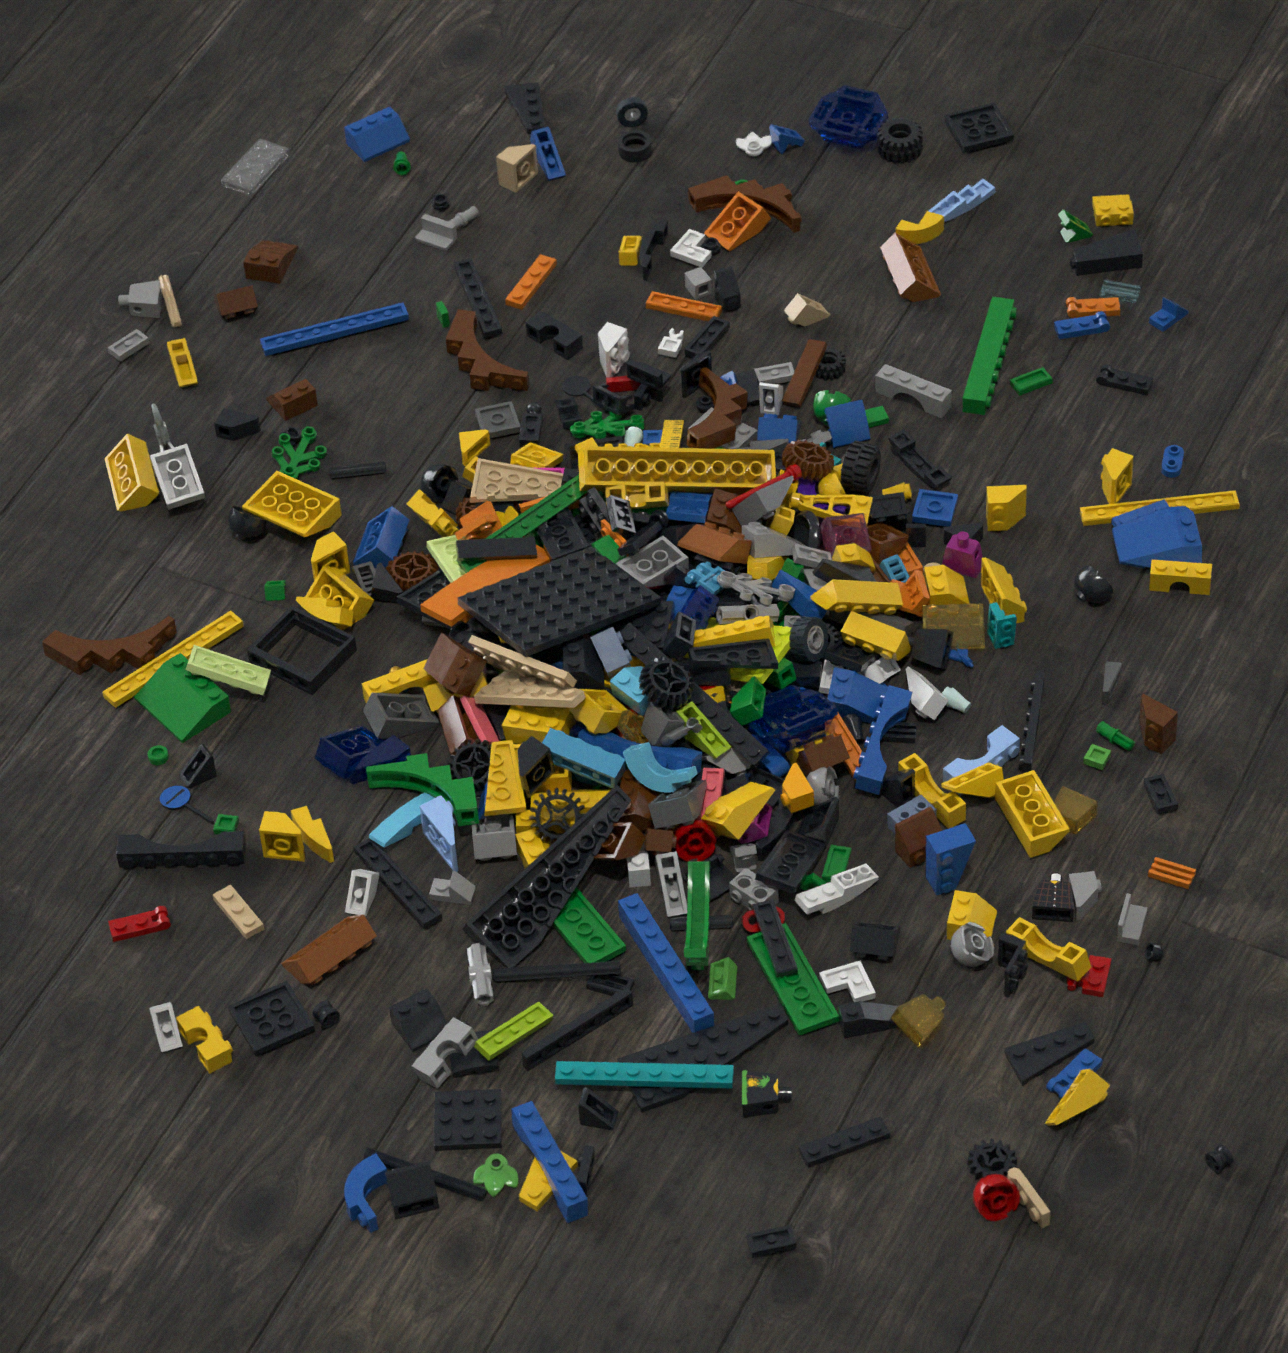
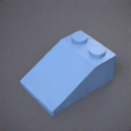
M440 795L419 806L422 830L425 837L453 871L458 872L454 831L456 823L452 815L454 808L449 801L446 802Z

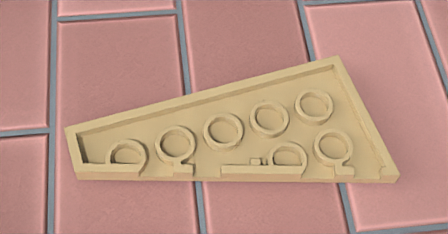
M472 635L468 642L474 647L473 651L483 656L487 663L491 664L494 668L514 672L522 677H536L561 687L568 686L573 688L577 681L567 671L528 656L525 657L520 653Z

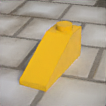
M988 762L941 783V787L957 793L987 798L995 797L996 782L1004 780L1003 769Z
M1091 1069L1081 1070L1045 1124L1048 1126L1058 1125L1102 1102L1108 1094L1107 1089L1110 1085Z

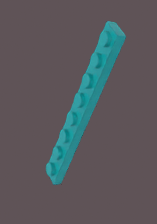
M556 1061L555 1084L733 1088L734 1067L733 1065Z

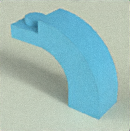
M650 742L632 745L623 751L626 764L634 777L644 786L658 792H674L682 785L692 782L691 779L698 774L696 766L678 770L664 768L655 759Z

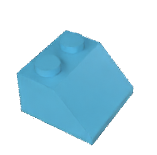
M626 667L610 680L612 693L640 716H643L649 703L647 701L648 696H643V690L639 689L640 683L638 680L643 667Z

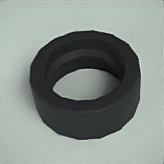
M630 130L624 132L618 138V154L625 161L640 162L647 159L652 153L651 137L644 131ZM630 144H642V145H644V146H642V147H640V148H634V149H632V148H627V147H626V146H628V145H630Z

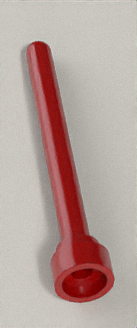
M797 464L788 466L783 474L727 501L726 507L731 509L754 492L791 475L794 478L793 481L802 477L800 467Z

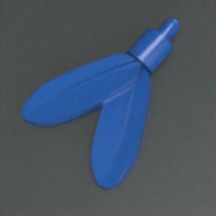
M958 638L956 640L957 651L950 649L949 659L963 662L967 667L970 666L972 668L974 665L972 664L973 661L968 657L967 643L963 638Z

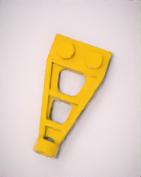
M793 492L791 508L798 509L799 511L808 510L818 517L845 526L863 528L868 525L873 497L853 494L803 495ZM814 503H828L829 507L828 510H823L813 505ZM847 504L850 506V512L847 515L837 513L833 510V506Z

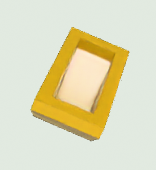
M485 429L459 432L462 462L464 466H467L475 456L477 457L490 446L489 431Z

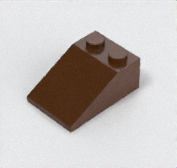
M266 240L261 241L248 251L243 261L246 279L281 284L298 249V245Z
M715 488L706 522L717 524L716 528L718 529L719 527L731 529L730 533L732 534L733 532L742 533V526L732 508L728 509L726 507V502L737 497V495ZM763 518L761 520L763 522L761 525L766 526L767 520H764Z
M441 633L423 669L452 692L469 697L487 660L446 634Z

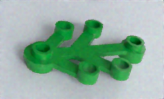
M593 411L591 418L587 421L575 422L570 427V432L576 438L591 435L597 439H602L606 437V432L615 436H624L625 426L637 427L643 430L645 423L641 415H633L630 420L615 421L622 416L610 412V416L603 419L601 411Z
M308 426L302 430L301 442L296 451L290 444V436L286 433L280 434L278 443L283 446L291 461L288 465L283 457L284 450L282 447H274L272 449V457L277 460L281 467L279 472L297 479L299 474L319 470L320 461L316 458H324L326 456V448L319 445L316 446L315 451L304 454L308 444L316 441L317 433L313 427ZM309 461L307 465L297 467L299 463Z

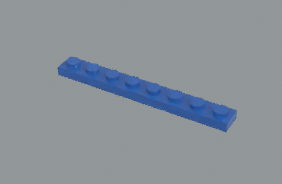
M399 303L260 338V343L265 356L409 320V315L404 303Z

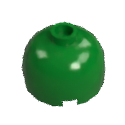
M829 390L820 391L815 394L813 411L816 418L828 426L824 409L851 402L847 395L835 391V394H828Z

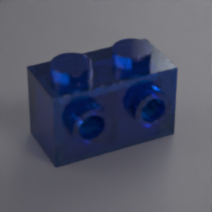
M699 585L691 592L680 612L696 620L695 630H703L709 624L707 622L709 616L712 617L717 611L718 606L716 605L720 599Z

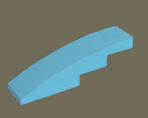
M423 793L413 798L369 834V838L382 847H386L411 835L413 827L422 823L419 806L435 797Z

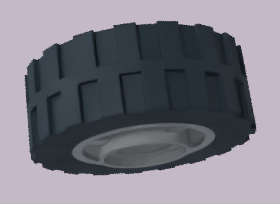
M802 616L794 622L790 631L789 645L791 653L798 661L818 662L820 658H823L828 646L829 636L826 624L821 618Z

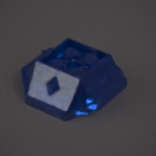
M843 85L838 88V91L831 92L820 99L808 119V123L823 141L861 149L870 141L877 139L880 125L888 120V111L877 92Z
M790 685L766 695L762 718L746 725L747 729L763 745L770 744L785 753L826 736L833 718L838 715L837 707L822 693Z

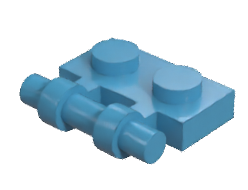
M710 562L700 563L696 569H692L687 573L685 582L688 584L697 582L696 587L705 595L714 597L724 589L717 582V576L725 570L719 566L715 569L712 568Z

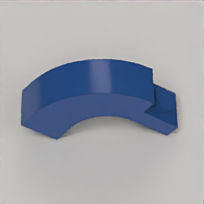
M377 1154L364 1159L354 1167L346 1180L344 1189L347 1212L351 1221L358 1219L362 1227L366 1226L370 1233L378 1230L377 1217L366 1202V1199L374 1189L387 1183L385 1175L387 1168Z

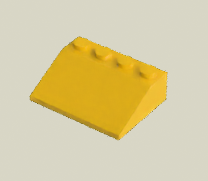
M276 471L242 506L243 510L303 537L331 527L342 515L339 498L279 471Z

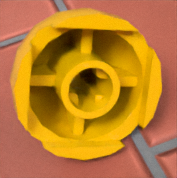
M835 471L823 477L818 484L819 493L817 495H846ZM839 504L842 506H846V508L850 507L847 504Z

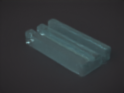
M1104 280L1100 290V297H1118L1121 301L1136 303L1141 286Z

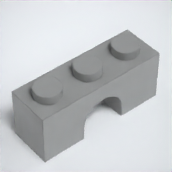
M453 1017L420 1057L416 1059L412 1068L419 1079L438 1089L451 1073L444 1061L445 1058L455 1052L466 1056L479 1039L472 1027Z

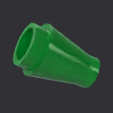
M398 152L393 164V170L398 175H406L411 169V164L404 152Z

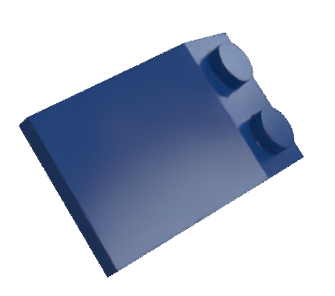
M834 667L825 711L828 710L831 714L838 712L842 718L849 714H856L861 718L862 722L877 721V719H874L876 709L882 706V704H879L882 692L886 693L888 688L855 671Z

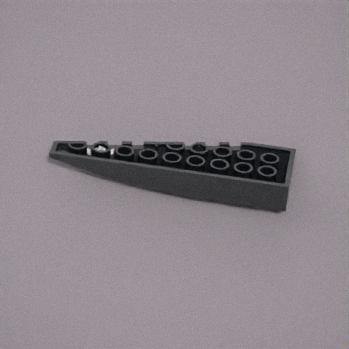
M616 785L465 924L463 931L476 944L479 943L485 946L486 952L504 967H515L542 941L594 860V856L601 849L602 842L604 844L614 828L612 826L613 823L618 822L631 799Z

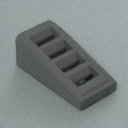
M372 561L353 566L352 569L357 585L367 594L369 591H372V587L366 588L365 586L373 584L376 572Z
M1120 662L1105 663L1102 704L1104 706L1108 705L1121 678L1122 663Z

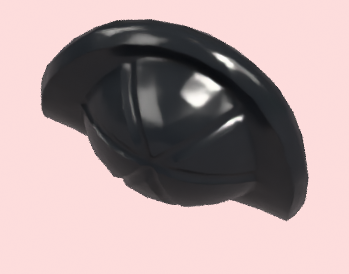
M808 510L801 511L794 517V523L787 536L798 540L807 547L819 549L821 544V527L817 516ZM789 555V559L793 560V555Z

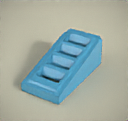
M898 554L881 562L880 568L890 581L892 579H901V582L905 583L909 579V574Z

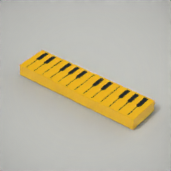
M684 420L664 421L659 448H680Z

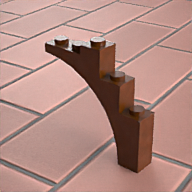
M726 175L688 188L689 203L696 213L726 207L739 191L763 207L770 216L777 218L787 225L793 233L800 231L801 215L794 210L791 203L792 193L783 183L764 189L755 179L736 185Z
M458 309L446 337L447 353L458 354L459 371L470 372L471 388L489 391L491 386L528 391L530 386L528 372L505 366L484 352L475 337L477 329L476 312Z
M707 367L700 369L699 386L713 401L714 410L701 423L688 429L687 446L689 448L714 449L735 440L736 426L741 424L742 410L747 407L748 392L737 383L729 385Z
M167 616L153 627L128 637L113 640H88L69 636L55 630L42 641L45 656L78 675L84 673L93 664L112 674L124 662L139 669L155 659V652L169 639L173 638L177 630L174 618Z

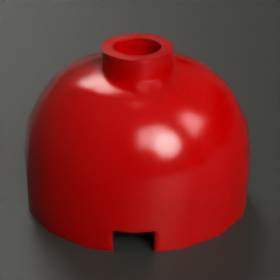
M695 819L693 824L682 826L681 823L674 834L676 836L675 851L683 860L690 862V859L698 858L697 862L703 861L714 852L716 843L715 833L706 822Z
M991 1174L985 1176L976 1184L973 1191L975 1207L989 1221L1005 1219L1008 1217L1007 1213L1012 1209L1015 1211L1020 1201L1018 1188L1013 1181L1004 1175Z

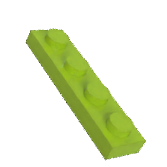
M537 1002L477 1040L474 1047L490 1061L551 1022L553 1014L540 1002Z

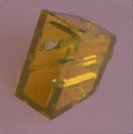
M1061 787L1054 804L1068 825L1069 832L1077 834L1097 816L1098 801L1067 787Z
M922 994L897 1007L891 1019L920 1048L945 1017L941 1011L945 1007V1002L938 996L931 1001L925 994Z

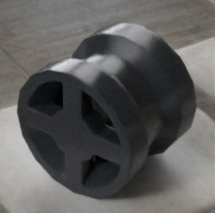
M326 1000L318 1003L312 1012L313 1017L316 1020H320V1024L324 1028L332 1027L340 1018V1013L333 1009L332 1004Z
M1224 1145L1217 1146L1214 1152L1210 1151L1205 1155L1207 1165L1215 1173H1220L1224 1166H1230L1234 1162L1231 1152Z

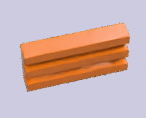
M1155 857L1154 863H1152L1151 869L1148 871V877L1186 889H1189L1196 874V869Z

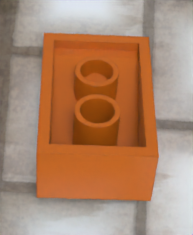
M738 191L704 232V235L708 238H716L720 246L730 252L758 234L771 217L763 207Z

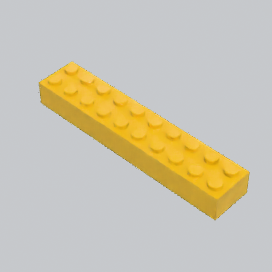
M583 446L578 452L580 491H588L593 487L597 491H606L605 486L615 485L640 488L644 487L645 483L664 481L668 487V492L714 493L716 488L729 493L743 494L776 477L774 450Z

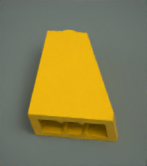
M749 554L747 574L752 576V580L762 577L773 580L780 569H782L789 555L754 558Z

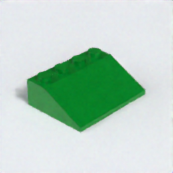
M179 653L161 665L134 696V699L181 743H184L230 714L231 707L229 696L208 677L194 675L186 670L189 660Z

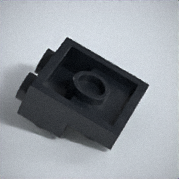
M593 487L588 490L584 498L579 500L578 511L583 518L586 517L589 521L588 525L592 533H597L600 538L602 537L600 532L601 521L605 519L610 524L606 503L596 488Z

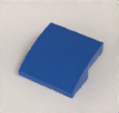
M862 399L824 409L829 426L828 431L832 436L831 443L833 448L852 444L854 441L861 442L870 439Z
M672 491L666 514L671 520L705 523L710 507L711 495Z

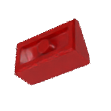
M627 376L606 378V384L609 385L607 390L611 392L637 390L641 383L627 378Z

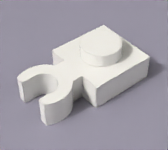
M670 329L669 337L664 336L658 347V354L676 358L682 347V340L684 339L683 330L679 334H674V329Z

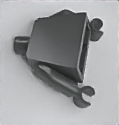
M649 701L641 732L649 740L650 746L672 747L673 743L687 735L688 731L692 730L694 733H698L702 730V726L693 717L689 718L686 726H684V720L674 709L669 710L667 707L661 709L660 705L654 706V702Z

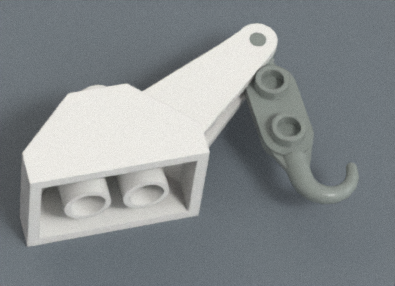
M151 404L155 420L153 426L161 452L150 455L168 510L205 498L188 445L184 444L174 448L170 443L166 424L163 422L156 404Z

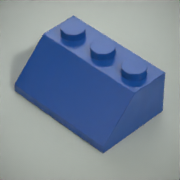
M391 107L344 127L346 144L364 162L410 142V138L399 115Z
M391 506L367 523L353 564L356 566L372 561L374 568H377V564L380 562L384 567L388 566L389 561H394L393 556L398 557L397 553L403 544V536L408 531L409 519Z

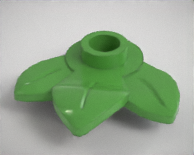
M492 1154L487 1158L484 1165L476 1169L474 1184L485 1183L488 1193L495 1197L504 1185L517 1188L518 1174L513 1167L508 1165L507 1159L503 1155ZM495 1161L501 1163L498 1167H494L492 1164Z

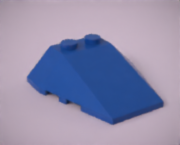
M1186 506L1165 507L1112 528L1120 564L1145 569V567L1151 568V560L1202 563V543L1194 512Z

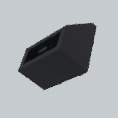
M429 1161L385 1172L389 1200L395 1220L439 1209L437 1191Z

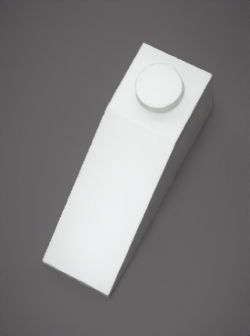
M908 666L906 668L909 691L913 692L911 703L917 708L916 712L923 718L929 716L935 720L949 700L922 674Z

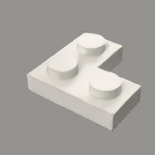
M690 229L670 250L672 257L699 267H703L712 257L711 251L700 247L705 240V235Z
M861 961L819 972V978L827 994L848 988L854 1002H864L875 998V991Z

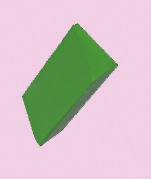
M729 957L710 965L709 999H735L737 965Z

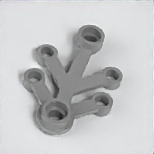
M722 571L717 576V582L720 583V586L734 588L740 592L741 599L750 601L754 593L760 597L759 602L764 605H771L773 599L772 595L765 592L779 595V599L782 601H790L795 593V588L790 585L781 584L779 589L771 588L772 581L770 579L762 577L752 580V576L747 573L735 575L728 571Z

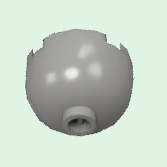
M831 766L828 768L821 767L809 773L806 779L814 791L813 806L834 797L839 799V785L835 786L834 783L837 775Z
M968 922L961 926L951 939V949L954 957L961 964L968 967L982 965L994 955V944L991 937L987 938L983 933L985 929L977 923Z

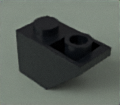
M226 408L222 410L214 422L216 437L232 441L260 432L258 416Z

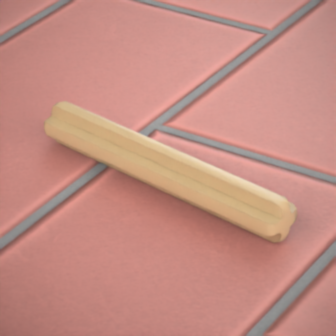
M167 275L160 276L161 290L171 325L174 328L180 327L182 325L169 277Z

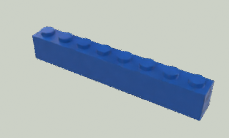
M638 893L618 900L621 921L691 1032L694 1033L714 1026V1012Z

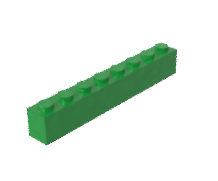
M992 297L963 395L962 412L985 415L987 408L991 407V395H994L996 388L994 382H998V369H1002V356L1005 357L1007 346L1005 344H1009V331L1013 330L1014 320L1012 319H1016L1017 316L1014 299Z

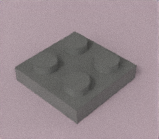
M512 401L475 409L480 430H488L490 438L518 433L521 430Z

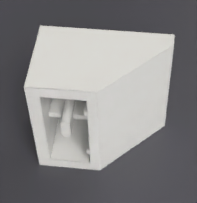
M607 322L598 333L599 356L606 377H613L615 373L619 372L623 363L629 359V338L627 337L626 328Z

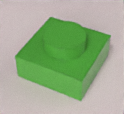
M1092 744L1084 757L1083 764L1103 770L1111 757V750Z

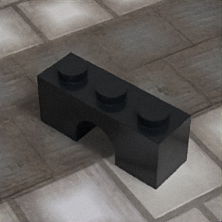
M542 311L525 322L527 337L539 344L548 339H553L554 353L566 360H569L583 349L582 334Z

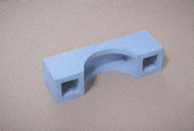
M1001 725L987 736L988 753L985 756L976 760L955 759L943 768V782L988 762L1002 767L1005 762L1018 755L1020 751V738Z

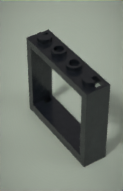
M291 606L247 649L249 663L271 670V675L310 695H313L357 651L355 637L350 635V633H346L336 626L330 625L294 606ZM295 625L340 647L313 675L268 653Z

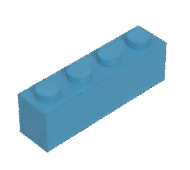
M550 728L542 741L544 745L550 748L555 765L612 789L618 784L625 772L626 761L620 755L607 752L599 746L590 745L580 738L566 735L563 731Z

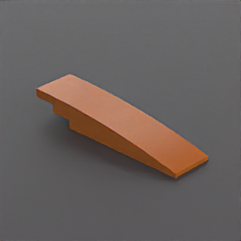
M536 545V558L487 560L422 603L421 611L451 627L460 620L466 623L473 616L458 605V597L468 592L479 590L484 586L500 582L502 579H508L518 573L529 571L534 567L550 563L551 560L546 550Z

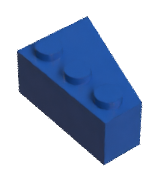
M966 823L926 836V879L936 895L948 893L956 889L976 843Z

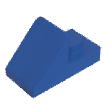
M772 124L769 126L772 145L780 154H783L788 144L794 146V144L802 146L805 141L795 130Z
M1163 298L1162 309L1149 317V324L1164 332L1188 314V310L1169 299Z

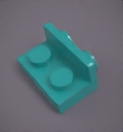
M997 602L989 604L987 634L995 649L1014 645L1017 620L1015 614L1005 616L1004 610L1000 609Z

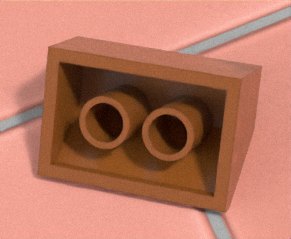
M705 522L704 525L696 524L677 544V546L718 561L747 564L752 540L746 539L745 534L733 532L732 534L730 533L731 529L719 527L718 529L716 528L717 524Z

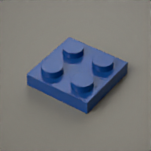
M919 489L912 522L950 527L958 502V494Z

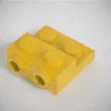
M1129 195L1092 197L1096 226L1133 224V207Z
M530 442L511 455L510 464L530 468H553L563 461L564 454Z

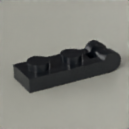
M1105 364L1102 366L1096 382L1102 386L1148 396L1153 384V377L1112 369L1110 365Z

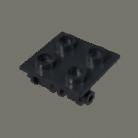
M715 853L708 860H703V862H710V901L729 890V882L736 877L722 863L724 857L721 853ZM687 870V873H685L684 875H682V878H683L687 883H688V870Z

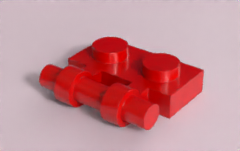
M1090 955L1091 968L1086 972L1085 977L1082 976L1078 982L1067 977V989L1074 991L1076 986L1082 987V994L1104 997L1111 967V958Z

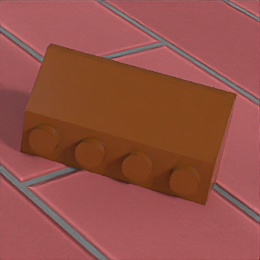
M895 232L880 248L883 258L888 264V270L893 276V282L897 285L898 294L903 299L907 298L912 302L939 297L941 293L921 247Z
M364 914L349 916L281 964L302 984L311 983L313 985L322 979V974L325 972L330 973L337 969L339 962L342 960L347 961L354 957L356 950L359 948L364 949L371 945V940L377 935Z

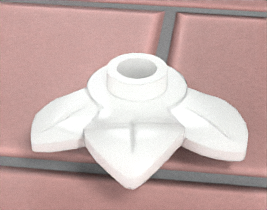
M751 132L746 139H736V145L753 157L762 154L763 149L770 147L772 143L771 136H765L760 139L754 132Z

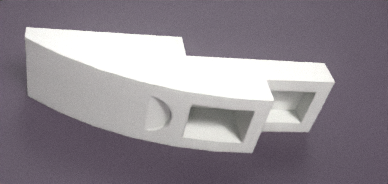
M863 864L833 875L831 882L796 894L795 902L806 914L817 910L824 914L860 895L878 880V876L867 864Z

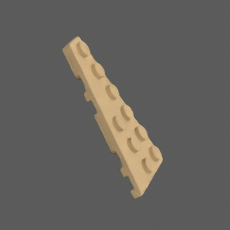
M478 458L469 503L522 501L542 498L561 487L563 473Z
M505 670L499 676L494 677L488 685L482 687L474 695L475 703L574 708L585 699L584 691L568 686L561 687L536 677H522L514 672Z

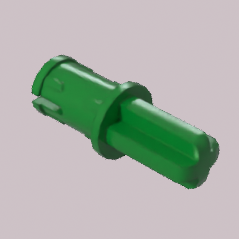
M1104 721L1098 724L1096 732L1110 740L1111 744L1116 743L1128 751H1131L1135 746V742L1123 735L1120 729H1115Z

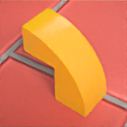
M927 211L919 224L901 220L895 231L914 244L925 243L943 232L944 216Z

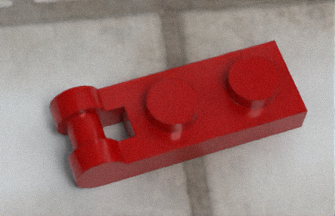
M158 906L153 911L108 921L113 942L170 928L171 923L167 917V908L165 906Z

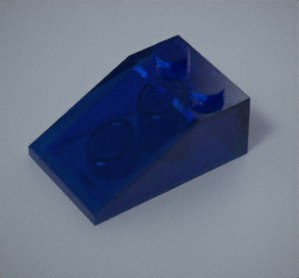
M359 725L321 737L315 759L324 767L336 773L338 777L345 779L359 774L390 749L391 745L383 739L377 738L374 733L364 726Z

